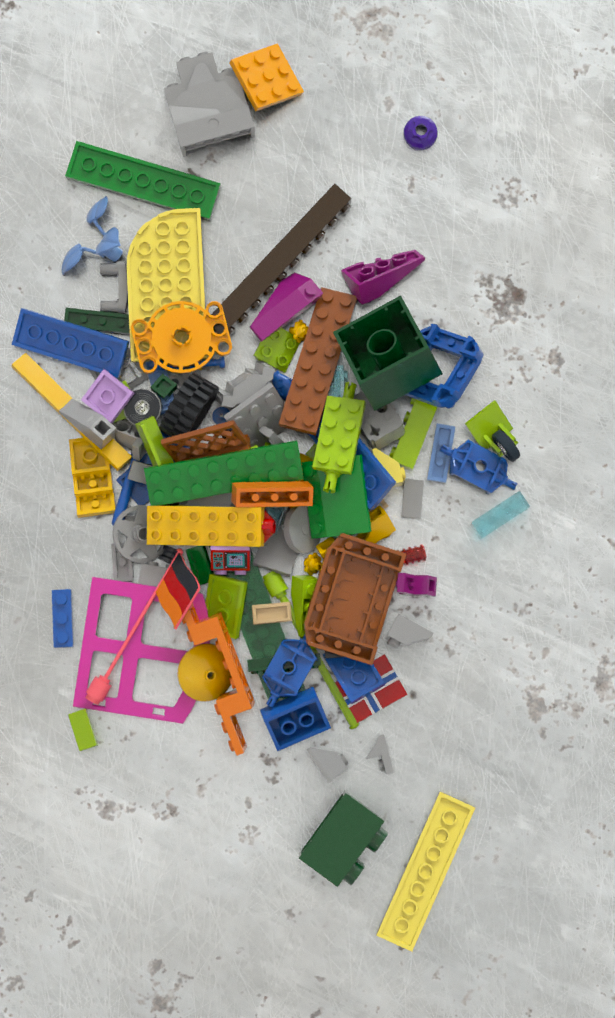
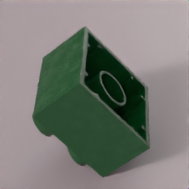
M401 295L333 332L358 384L374 411L443 374Z
M344 790L299 853V859L337 887L342 880L352 885L365 867L364 863L358 859L367 847L375 853L387 837V831L381 827L385 821Z

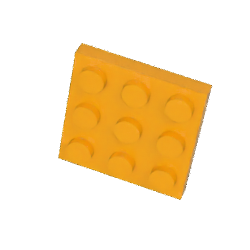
M278 43L231 59L229 62L255 112L300 96L304 92Z

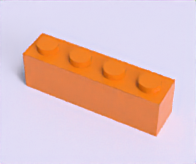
M308 481L232 482L231 502L235 507L313 506V486Z

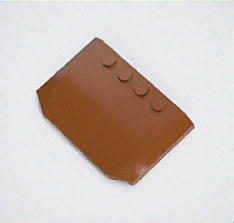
M341 533L326 549L303 624L307 645L373 665L378 648V640L406 553Z

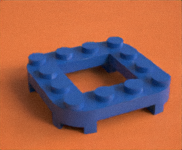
M431 324V326L420 331L430 350L432 351L435 348L460 357L445 384L440 383V385L428 382L405 395L435 407L450 409L461 398L481 364L484 354L473 337L468 336L466 338L440 329L437 324Z

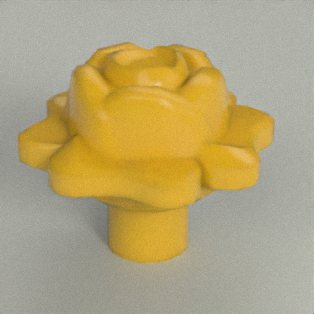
M299 319V321L295 322L294 327L289 328V332L293 334V339L297 340L298 343L305 340L308 326Z
M315 552L312 555L309 554L304 560V571L310 576L320 571L322 557L318 556Z

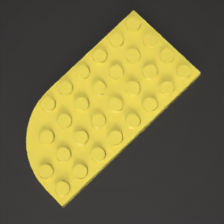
M200 208L174 209L158 214V216L146 222L138 230L130 244L127 255V286L131 362H139L131 332V324L134 320L143 319L148 323L152 315L159 308L177 301L192 302L205 309ZM180 305L171 306L168 309L180 308ZM184 305V308L196 311V308ZM164 310L155 317L156 320L165 313ZM138 323L134 326V330L137 333H142L145 331V326L142 323ZM183 331L177 332L174 336V339L182 344H185L189 338L188 334ZM147 342L139 344V349L143 352L148 351L150 348Z

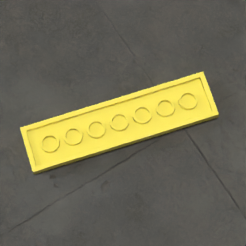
M439 792L376 936L411 952L413 951L475 807Z

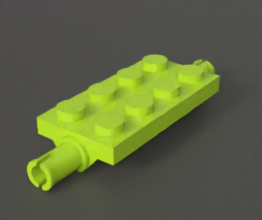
M345 382L343 397L327 396L312 467L313 470L325 473L326 479L323 491L329 493V490H331L330 493H335L337 478L342 474L351 475L366 402L365 400L354 399L357 384L352 382L350 386L349 382Z

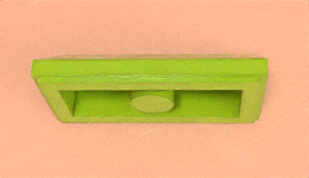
M87 709L68 714L79 751L98 746Z

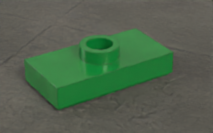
M195 546L186 549L192 573L197 578L199 585L208 583L210 574L214 572L211 571V562L206 547Z

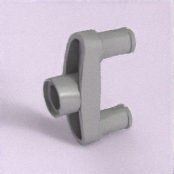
M125 261L100 263V275L117 274L119 283V299L117 301H100V311L126 314L128 308V286Z

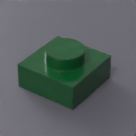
M162 373L150 389L166 401L178 388V385Z

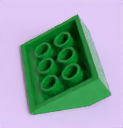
M355 455L351 475L342 474L337 478L335 493H330L331 490H329V493L323 491L326 475L323 471L313 470V461L302 462L304 481H308L313 486V506H307L311 539L339 536L341 533L350 535L372 532L369 508L367 506L368 499L362 455Z

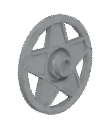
M136 505L129 507L117 517L112 531L113 542L117 551L124 558L132 562L145 563L156 559L163 552V545L160 546L158 551L156 545H147V506ZM137 510L133 521L122 520L129 512ZM118 530L127 537L122 548L118 541ZM140 549L147 558L138 559L130 555Z

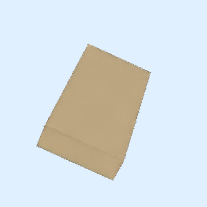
M291 602L252 605L253 625L291 622Z

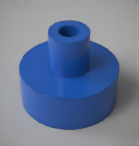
M218 407L213 411L212 418L216 425L227 422L224 415L230 412L229 409Z

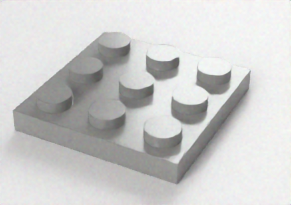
M271 382L224 415L227 422L234 420L242 433L249 436L250 447L255 445L262 447L266 442H269L259 431L262 426H266L276 435L287 429L279 426L285 403Z

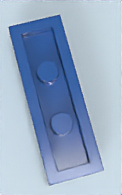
M72 589L52 590L54 648L74 647Z

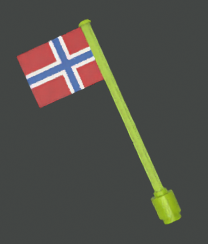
M271 571L264 575L263 583L272 598L276 597L281 603L289 602L286 596V590L289 588L281 574ZM291 605V613H292V621H291V622L293 623V625H294V627H295V629H296V631H297L296 620H295V615H294V609H293V607H292V605ZM310 646L314 654L318 653L315 647ZM384 654L375 659L373 664L385 682V686L351 704L338 681L334 682L320 657L321 666H319L318 670L350 725L349 729L357 728L360 721L408 695Z

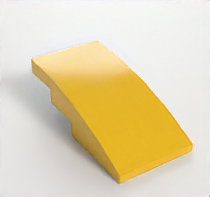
M84 438L69 439L71 470L78 518L113 514L116 506L111 464Z

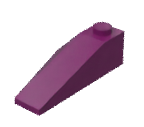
M417 250L394 254L391 259L381 260V258H376L374 263L364 265V262H359L342 269L341 273L352 295H355L357 301L363 305L383 295L424 262L425 257Z
M294 272L279 283L249 328L262 342L316 304L317 300L323 295V292L311 278Z

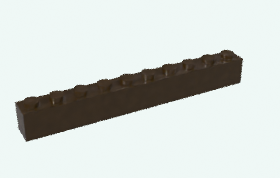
M335 183L222 302L221 305L230 336L236 330L234 327L239 322L242 324L249 315L247 313L251 309L255 310L262 301L260 299L264 295L268 296L274 290L273 286L276 282L284 280L287 276L286 272L298 265L300 262L299 258L303 254L307 255L312 250V244L316 240L319 242L326 233L324 231L329 226L332 228L338 222V216L341 213L345 214L351 208L352 198ZM217 308L211 315H218L220 312L219 308ZM216 324L213 330L217 334H221L224 332V327L221 324Z

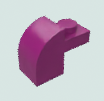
M398 573L396 587L397 592L400 594L436 597L437 577Z

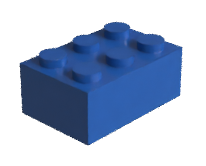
M314 687L297 693V697H288L276 702L273 708L267 706L260 709L277 751L331 729Z

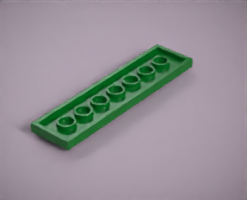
M80 141L75 143L65 175L68 179L173 210L200 208L201 218L207 220L211 218L221 183Z
M297 440L144 468L151 506L231 493L232 482H291L304 479Z

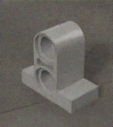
M128 420L117 421L114 425L116 427L115 440L120 445L132 449L133 459L140 461L147 451L136 425Z

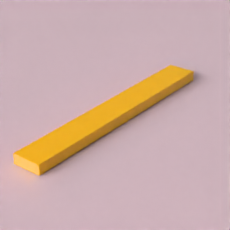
M27 353L12 363L11 367L58 413L61 408L73 399ZM63 417L117 471L132 459V456L114 438L104 448L100 449Z

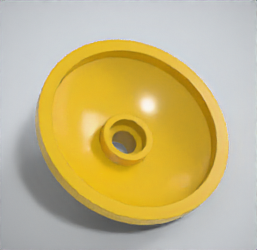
M200 644L194 646L184 654L179 663L177 672L179 685L184 693L194 700H215L219 695L224 694L231 685L229 680L231 678L230 671L225 670L222 662L224 659L223 653L218 651L216 645ZM209 672H212L211 678L207 677Z

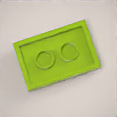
M212 573L209 576L205 601L208 617L221 612L230 637L237 639L240 633L248 582Z

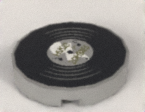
M140 388L133 390L135 394L123 409L129 422L135 425L151 416H154L157 421L162 411V403L158 395L149 389Z

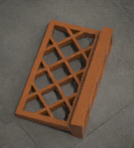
M234 420L161 439V445L175 462L251 449L249 436L242 433ZM229 428H232V429H233L231 432H230V431H225L226 429H229ZM219 436H225L226 439L218 438V437H219ZM201 440L208 441V444L201 443ZM183 445H186V446H191V447H190V448H185V447H182V446H183Z

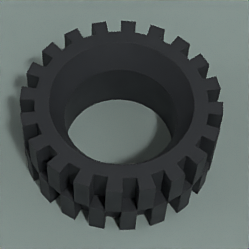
M195 372L190 374L168 406V410L165 412L159 426L160 431L172 437L197 430L212 407L219 387Z

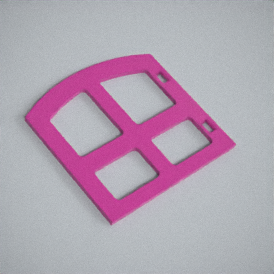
M92 577L73 707L184 723L196 700L186 695L184 691H182L177 703L173 707L133 700L139 658L179 664L187 652L186 650L143 644L141 638L145 615L121 654L123 656L118 696L116 698L105 697V706L93 705V702L85 698L93 652L101 651L118 654L125 640L102 638L96 635L102 594L118 595L132 599L127 631L128 637L155 591L156 586ZM198 593L193 601V605L199 620L208 617V610L204 595ZM156 595L153 601L159 602V599ZM210 640L201 644H210ZM154 708L165 709L164 715L152 714Z

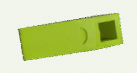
M310 575L292 576L291 598L299 637L305 635L303 623L317 581L316 577Z

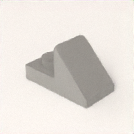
M383 734L379 736L366 759L381 756L382 759L378 760L380 769L385 771V774H390L394 772Z

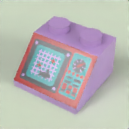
M211 546V571H215V575H227V571H235V575H246V571H250V547Z

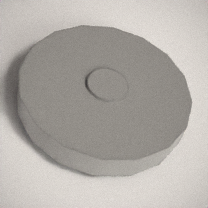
M307 506L291 508L286 514L283 530L288 546L295 553L304 554L314 551L315 546L319 544L320 538L311 539Z

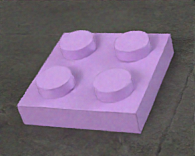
M103 369L81 401L112 424L135 393L107 370Z

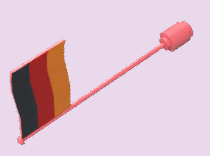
M178 548L176 550L178 552L105 676H95L88 687L85 698L94 704L99 705L100 702H103L112 687L109 684L111 680L108 679V676L156 595L161 606L170 616L176 630L197 596L200 585L197 578L187 567L182 556V549Z

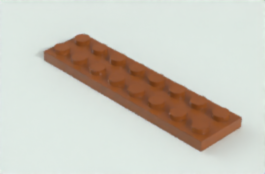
M323 287L320 289L323 295L316 302L279 421L280 427L315 436L317 435L326 399L329 395L342 352L333 332L351 322L357 303L355 295Z

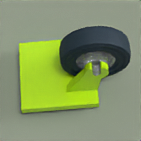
M495 400L465 423L477 444L485 449L491 448L500 458L504 455L508 460L514 462L521 456L516 447L518 441L510 433L513 427Z

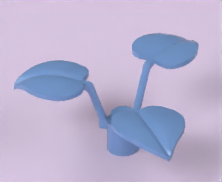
M107 196L92 206L86 218L88 223L93 222L102 233L103 239L97 245L96 250L86 247L81 248L80 244L72 247L67 252L62 263L63 275L79 262L84 251L100 255L102 258L106 256L113 262H116L121 257L123 250L119 248L121 245L118 229L113 227L105 233L98 224V218L104 214L107 207Z

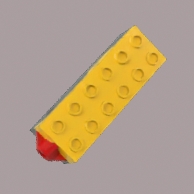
M147 506V545L268 546V539L276 530L275 520L268 514V507Z

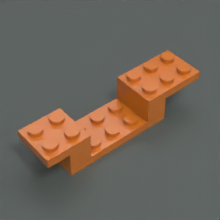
M192 602L182 619L183 624L186 623L188 627L186 632L189 641L193 642L194 645H198L217 638L215 643L218 651L223 653L224 659L222 662L226 671L229 670L231 674L229 680L232 688L235 690L219 695L216 700L217 704H214L217 714L222 716L223 722H221L224 733H228L230 737L228 741L229 747L232 752L235 751L237 756L245 752L247 744L235 714L251 709L255 704V700L222 613L220 612L199 620Z

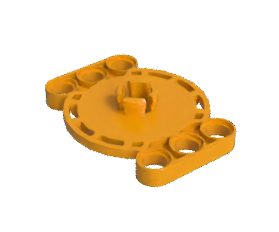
M216 301L210 302L206 309L192 302H171L159 308L152 315L148 323L143 319H136L131 324V332L140 368L145 374L154 373L158 365L173 373H191L205 366L215 352L219 356L224 357L229 355L232 350L223 307ZM180 305V308L168 309L171 306ZM184 305L196 308V311L184 308ZM217 306L220 312L218 315L213 316L209 313V308ZM164 310L165 313L156 320L155 317ZM142 323L145 326V331L137 333L134 330V326ZM216 324H221L224 327V332L217 334L214 332L213 327ZM183 331L188 334L189 338L185 344L174 339L177 332ZM147 342L150 348L148 351L143 352L139 349V344ZM225 342L228 344L229 350L227 352H220L218 345ZM205 356H209L203 363L199 365L198 362H200ZM146 360H151L154 362V368L146 370L143 367V363ZM167 365L178 367L179 370L169 368ZM195 366L194 368L183 370L185 367Z

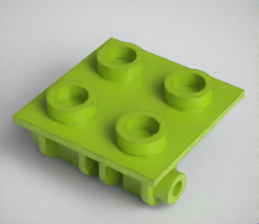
M281 328L264 341H260L253 356H255V359L264 361L285 373L300 343L293 339V334Z

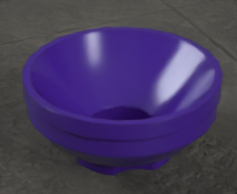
M415 116L405 125L403 135L404 140L411 148L426 150L436 142L438 131L432 119L426 116ZM417 126H425L427 132L424 135L417 134L415 131Z

